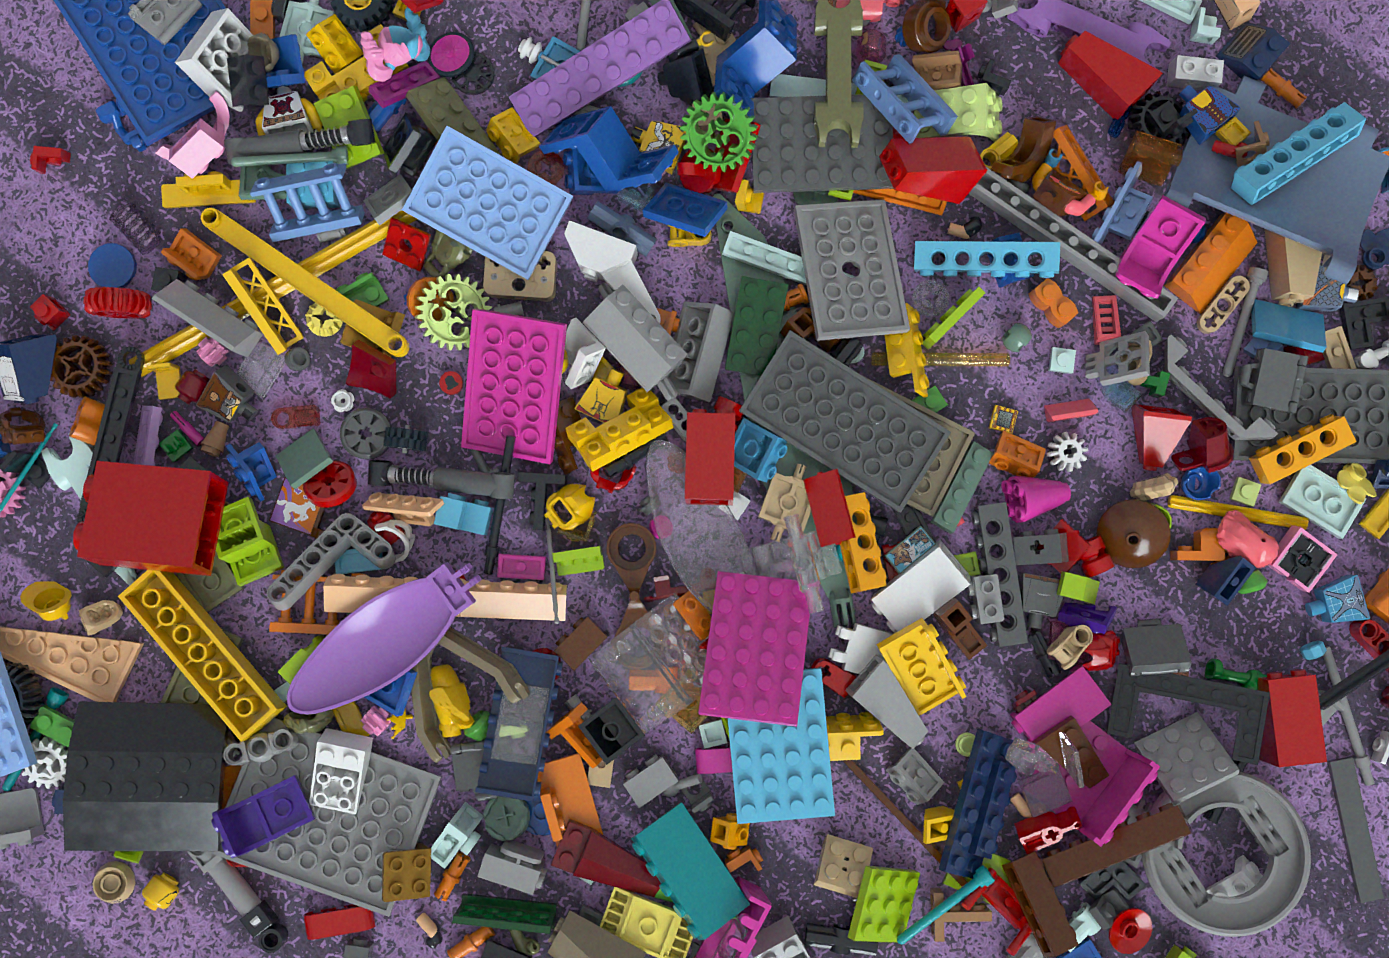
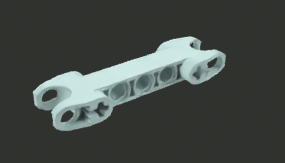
M69 436L73 451L67 459L62 460L53 448H45L41 452L48 473L54 482L64 491L73 487L81 500L84 482L87 478L95 446ZM117 567L114 570L129 586L139 578L134 568Z

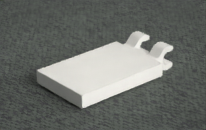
M858 623L854 624L853 629L837 625L835 635L849 641L845 652L831 648L828 657L832 658L831 660L843 663L841 667L843 670L860 674L875 655L885 661L876 644L894 633Z

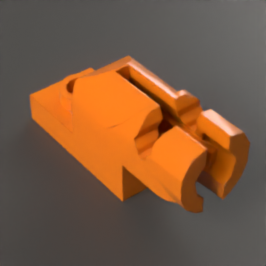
M1202 528L1193 533V546H1178V551H1170V560L1224 561L1225 554L1229 552L1218 543L1219 539L1216 537L1218 528Z

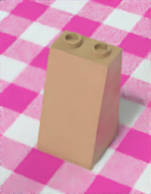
M1265 229L1271 300L1279 301V305L1292 307L1296 303H1301L1306 299L1314 297L1322 252Z

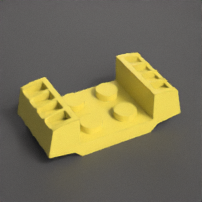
M614 887L600 924L601 928L657 958H686L693 939L687 929L688 923L684 917L680 918L673 908L634 894L632 891Z

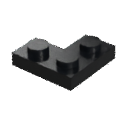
M1389 297L1344 303L1340 308L1341 320L1350 350L1374 346L1371 324L1389 321Z
M1125 861L1077 880L1094 900L1114 885L1129 901L1146 886L1145 882Z

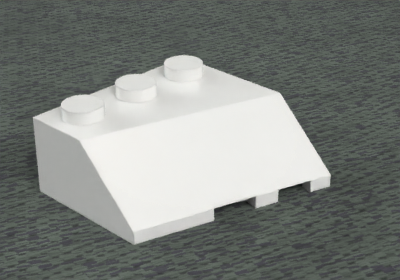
M229 8L213 11L175 63L209 97L215 91H218L229 107L242 112L243 107H232L227 58L249 55L247 43L253 34Z

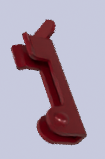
M705 568L700 572V581L697 584L674 588L670 587L669 575L654 576L656 597H645L644 602L682 596L689 590L694 594L714 591L716 588L715 573L712 569Z

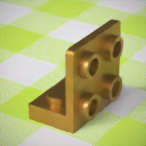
M357 299L353 301L396 332H400L405 314L397 311L389 312ZM345 325L340 340L341 344L352 348V344L360 340L387 356H392L349 325Z
M417 843L416 849L383 853L382 901L392 902L430 897V847Z

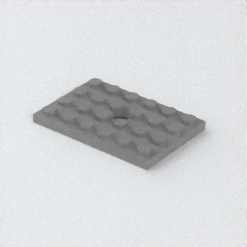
M885 199L796 205L794 216L816 340L908 333L910 325ZM852 262L855 267L859 268V275L854 278L846 276L842 271L843 264Z

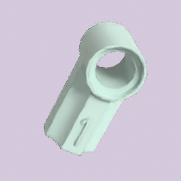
M1086 902L1080 905L1081 908L1077 912L1074 911L1072 913V918L1068 921L1076 932L1078 944L1088 935H1094L1101 929L1088 911L1091 906Z

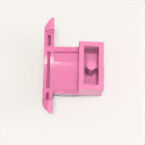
M215 91L209 97L217 113V119L213 128L200 119L174 146L162 144L155 152V154L162 158L168 159L169 162L192 179L198 173L202 174L208 168L209 162L213 158H219L225 149L224 136L229 127L230 115L228 105L218 91Z

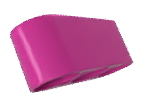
M714 746L702 750V747L695 749L697 774L733 772L730 748Z

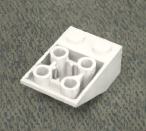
M325 729L317 741L310 805L352 814L357 813L371 755L372 737Z

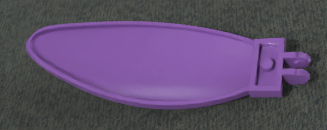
M446 562L427 577L409 581L389 589L348 615L323 639L295 675L287 693L289 709L300 714H316L331 710L370 695L411 670L438 644L453 623L455 617L476 602L469 589L481 581V577L479 575L474 576L465 585L459 578L463 574L468 573L473 566L468 563L455 572L450 564Z

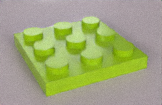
M865 866L848 938L853 941L897 942V937L907 928L920 872L912 869Z

